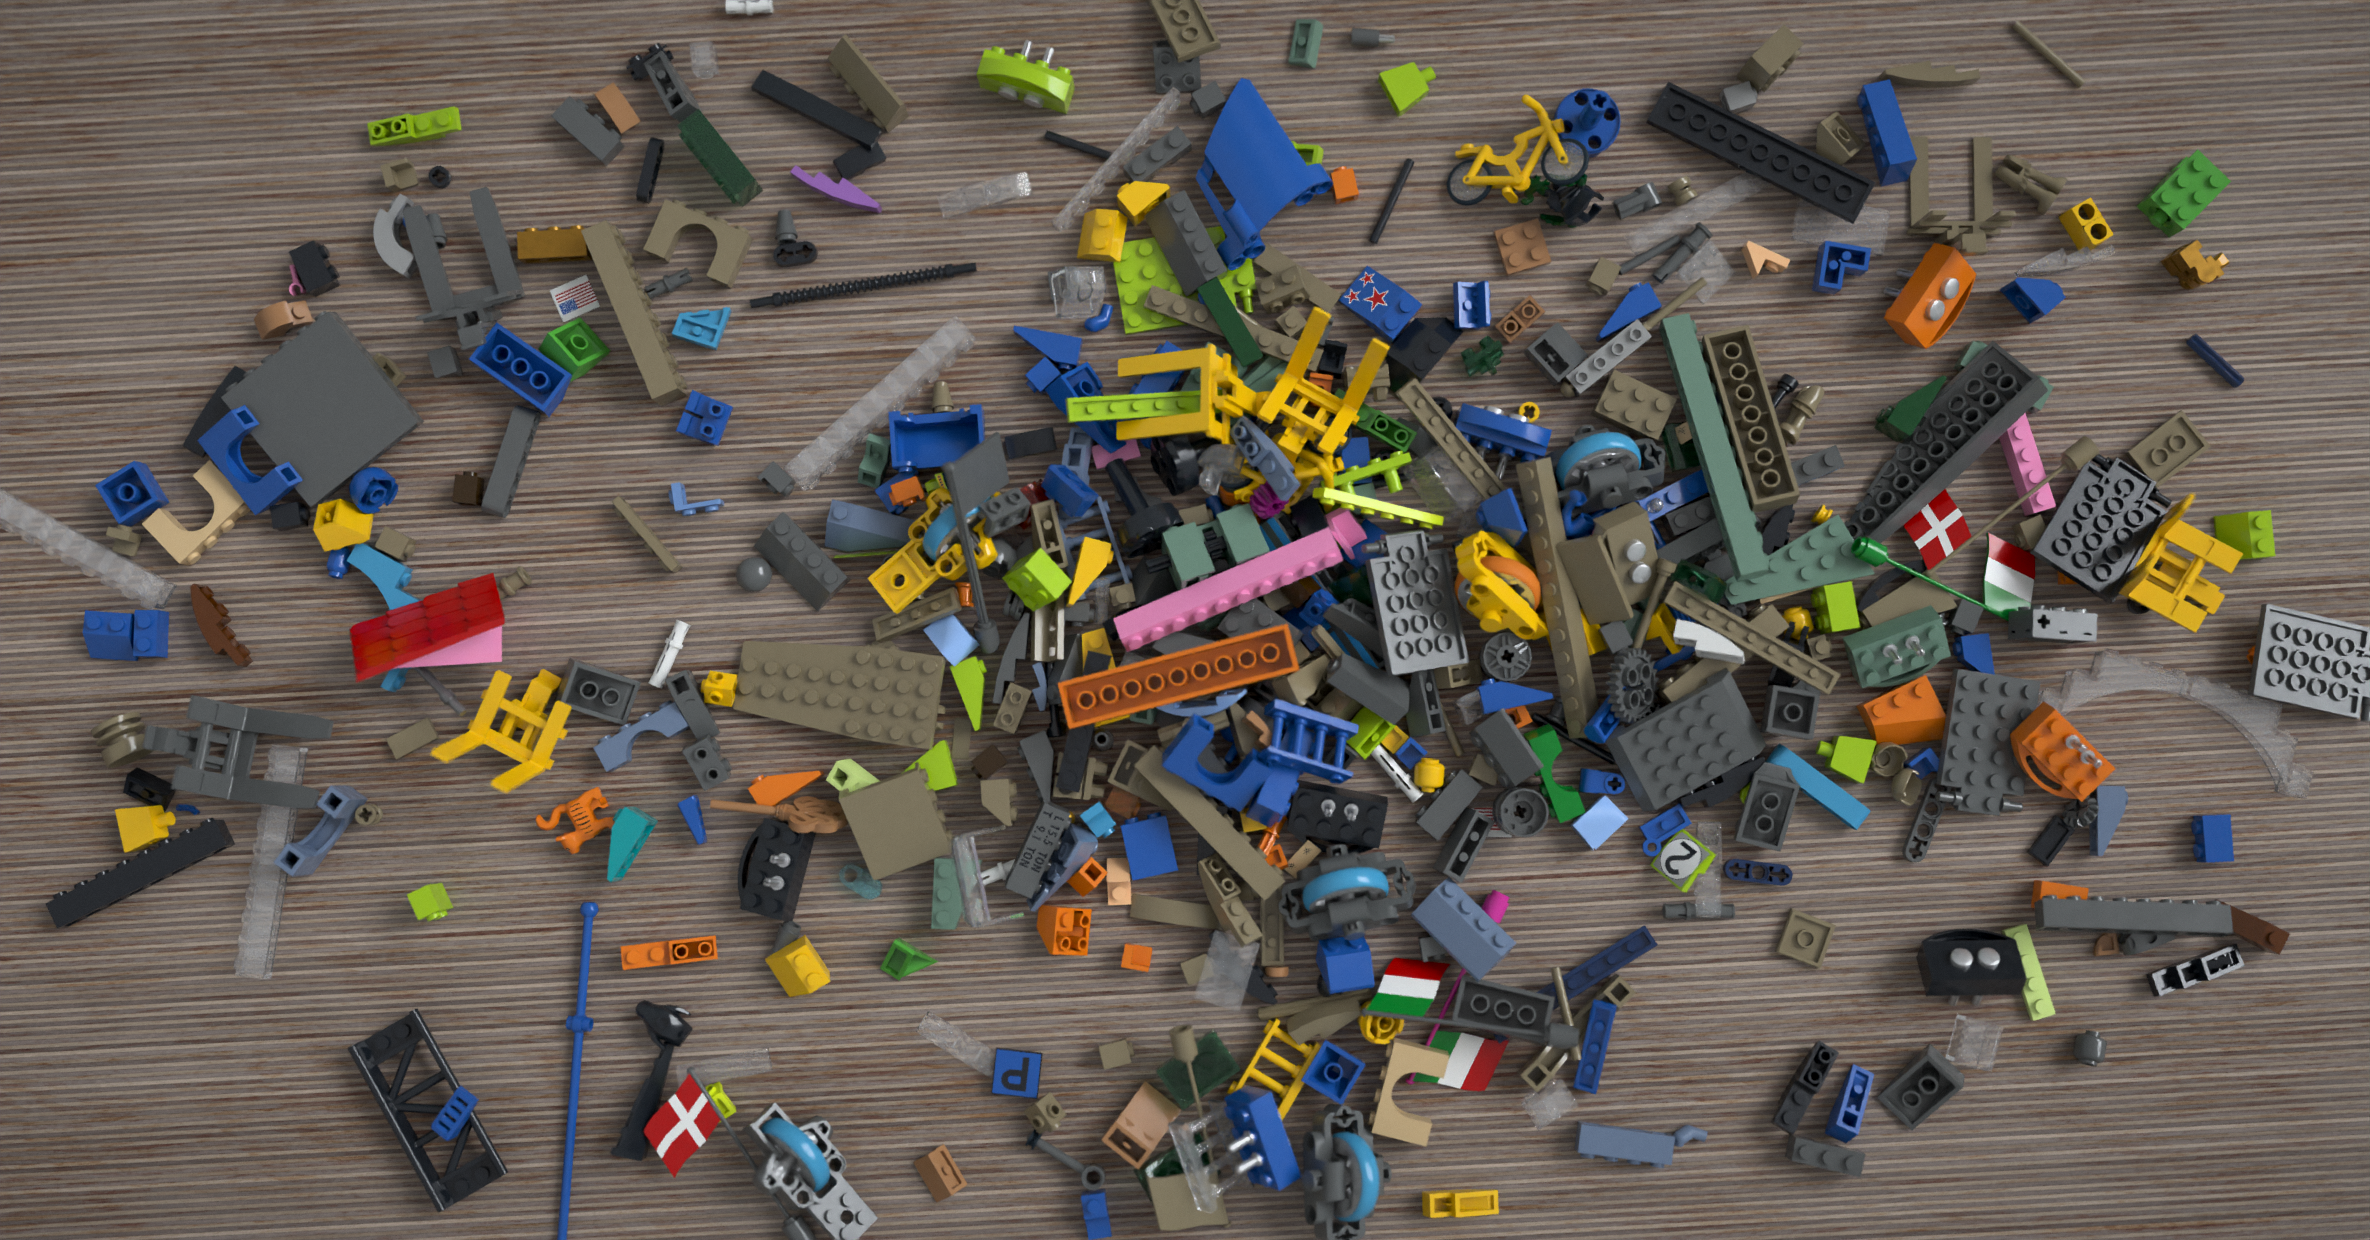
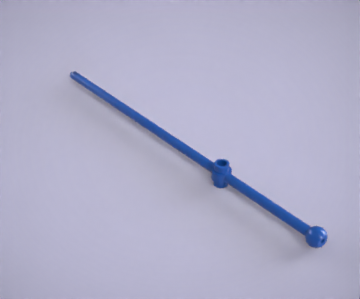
M583 902L580 907V913L584 916L576 1014L568 1016L566 1020V1029L574 1032L557 1240H567L583 1036L585 1031H592L594 1024L593 1018L587 1017L585 1012L593 917L599 911L598 905L595 902Z

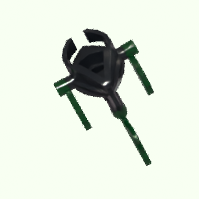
M1549 174L1550 177L1556 180L1570 179L1568 176ZM1583 174L1579 180L1569 185H1555L1552 183V189L1547 187L1550 185L1547 179L1539 181L1541 176L1535 175V179L1529 177L1531 180L1530 186L1524 191L1526 198L1521 200V204L1528 205L1534 200L1533 194L1538 192L1547 198L1546 204L1549 205L1550 209L1562 213L1564 216L1541 213L1539 218L1553 226L1567 224L1569 228H1576V226H1582L1590 222L1601 211L1602 208L1594 203L1588 213L1584 212L1591 199L1596 197L1603 201L1604 197L1598 191L1596 192L1586 185V174Z

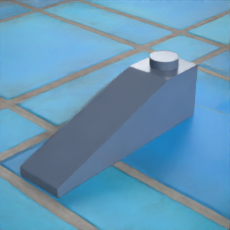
M832 499L826 524L825 547L846 552L904 547L911 540L908 530L915 520Z
M1070 823L1068 829L1061 836L1062 842L1058 851H1053L1050 857L1052 863L1048 872H1043L1040 878L1042 885L1037 894L1034 893L1031 899L1027 898L1026 900L1031 911L1035 912L1088 861L1090 855L1096 852L1098 840L1092 831Z

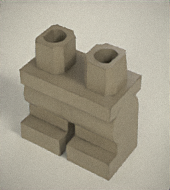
M1059 752L1056 773L1060 771L1064 754L1062 752ZM1088 757L1080 792L1056 787L1058 776H1056L1053 797L1085 800L1103 798L1105 786L1092 784L1093 775L1106 776L1108 764Z

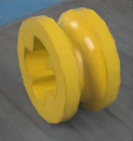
M1533 402L1523 403L1518 410V414L1524 416V408L1528 407V410L1532 408L1534 410L1532 413L1533 418L1529 419V423L1534 422L1540 414L1538 406Z
M1822 504L1813 515L1811 522H1818L1821 525L1830 518L1833 510L1825 509L1826 506Z

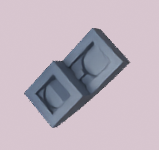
M1038 662L1032 666L1040 687L1033 689L1032 692L1040 712L1046 711L1048 700L1047 680L1043 664Z

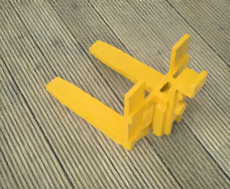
M2190 493L2165 514L2163 519L2166 521L2156 529L2128 577L2131 580L2124 584L2119 594L2155 611L2167 620L2173 621L2196 633L2207 612L2212 615L2215 614L2225 597L2224 594L2218 592L2220 587L2199 576V573L2205 563L2209 562L2231 574L2243 553L2179 520L2196 496ZM2168 542L2194 554L2193 561L2165 548ZM2157 560L2162 563L2159 570L2153 568ZM2188 597L2201 604V609L2185 601L2184 598Z

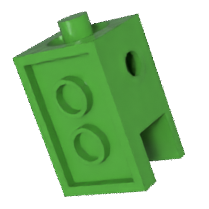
M2197 149L2189 158L2187 156L2183 158L2137 207L2150 219V222L2155 227L2161 229L2170 238L2184 230L2231 181Z

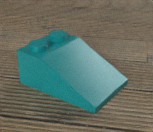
M635 806L620 808L613 818L615 823L612 826L607 880L610 882L621 881L658 822V820Z

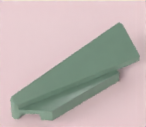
M1266 355L1242 379L1243 385L1255 392H1272L1277 385L1274 382L1279 373L1284 374L1288 363ZM1243 412V416L1250 419L1252 417L1249 413ZM1230 416V427L1232 428L1241 417L1234 418Z

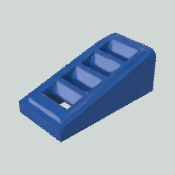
M693 795L679 802L678 807L697 844L701 845L707 843V836L699 798L697 795Z
M459 1086L434 1120L431 1129L446 1141L457 1137L479 1099L464 1087ZM459 1098L468 1104L467 1107L459 1101ZM454 1106L457 1109H459L462 1112V1114L459 1113L456 1109H454Z

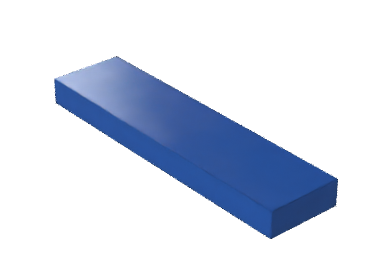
M1597 999L1593 1000L1581 1051L1582 1059L1578 1063L1573 1088L1592 1094L1597 1093L1617 1005Z

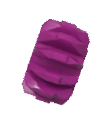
M1268 481L1263 485L1260 484L1259 488L1253 490L1254 494L1249 497L1251 509L1262 519H1271L1275 514L1279 515V512L1285 509V505L1289 502V499L1281 501Z

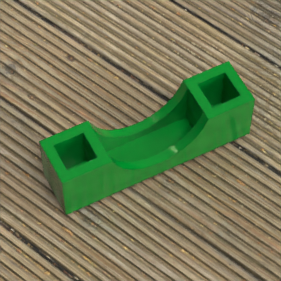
M1550 724L1523 734L1525 740L1544 766L1535 772L1534 775L1540 778L1541 784H1538L1542 796L1547 797L1550 817H1555L1559 823L1586 813L1579 793L1573 786L1557 784L1553 780V762L1558 754L1563 751L1555 729Z

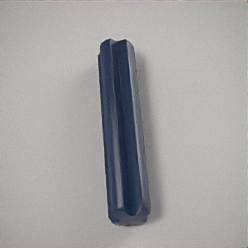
M2198 334L2192 335L2187 340V345L2233 388L2243 383L2244 377Z

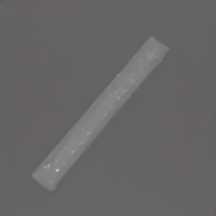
M1174 86L1054 218L1052 224L1057 231L1067 230L1075 221L1073 217L1078 212L1082 213L1090 204L1089 200L1093 195L1098 196L1105 188L1104 183L1109 178L1113 179L1119 173V166L1124 161L1128 162L1134 156L1135 148L1139 144L1141 146L1144 145L1151 135L1149 133L1153 128L1158 129L1166 119L1164 116L1169 111L1173 112L1181 103L1179 101L1180 92Z
M1745 172L1626 234L1623 238L1635 257L1695 226L1697 222L1700 223L1772 184Z

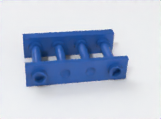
M1274 699L1265 706L1264 715L1270 716L1274 720L1271 746L1258 754V758L1264 759L1272 765L1280 764L1329 779L1334 784H1342L1353 777V772L1343 769L1346 741L1358 734L1359 725L1278 699ZM1283 721L1292 723L1295 726L1292 753L1280 750ZM1304 728L1314 730L1316 733L1313 760L1301 756ZM1325 734L1333 736L1337 740L1333 766L1322 763Z

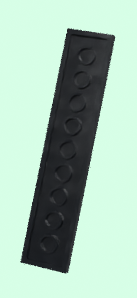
M1670 82L1667 83L1647 120V124L1851 224H1854L1876 183Z

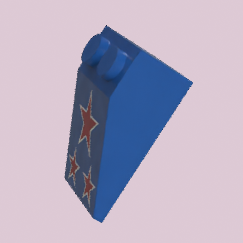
M1369 266L1363 270L1338 300L1390 344L1403 331L1422 306L1407 291Z

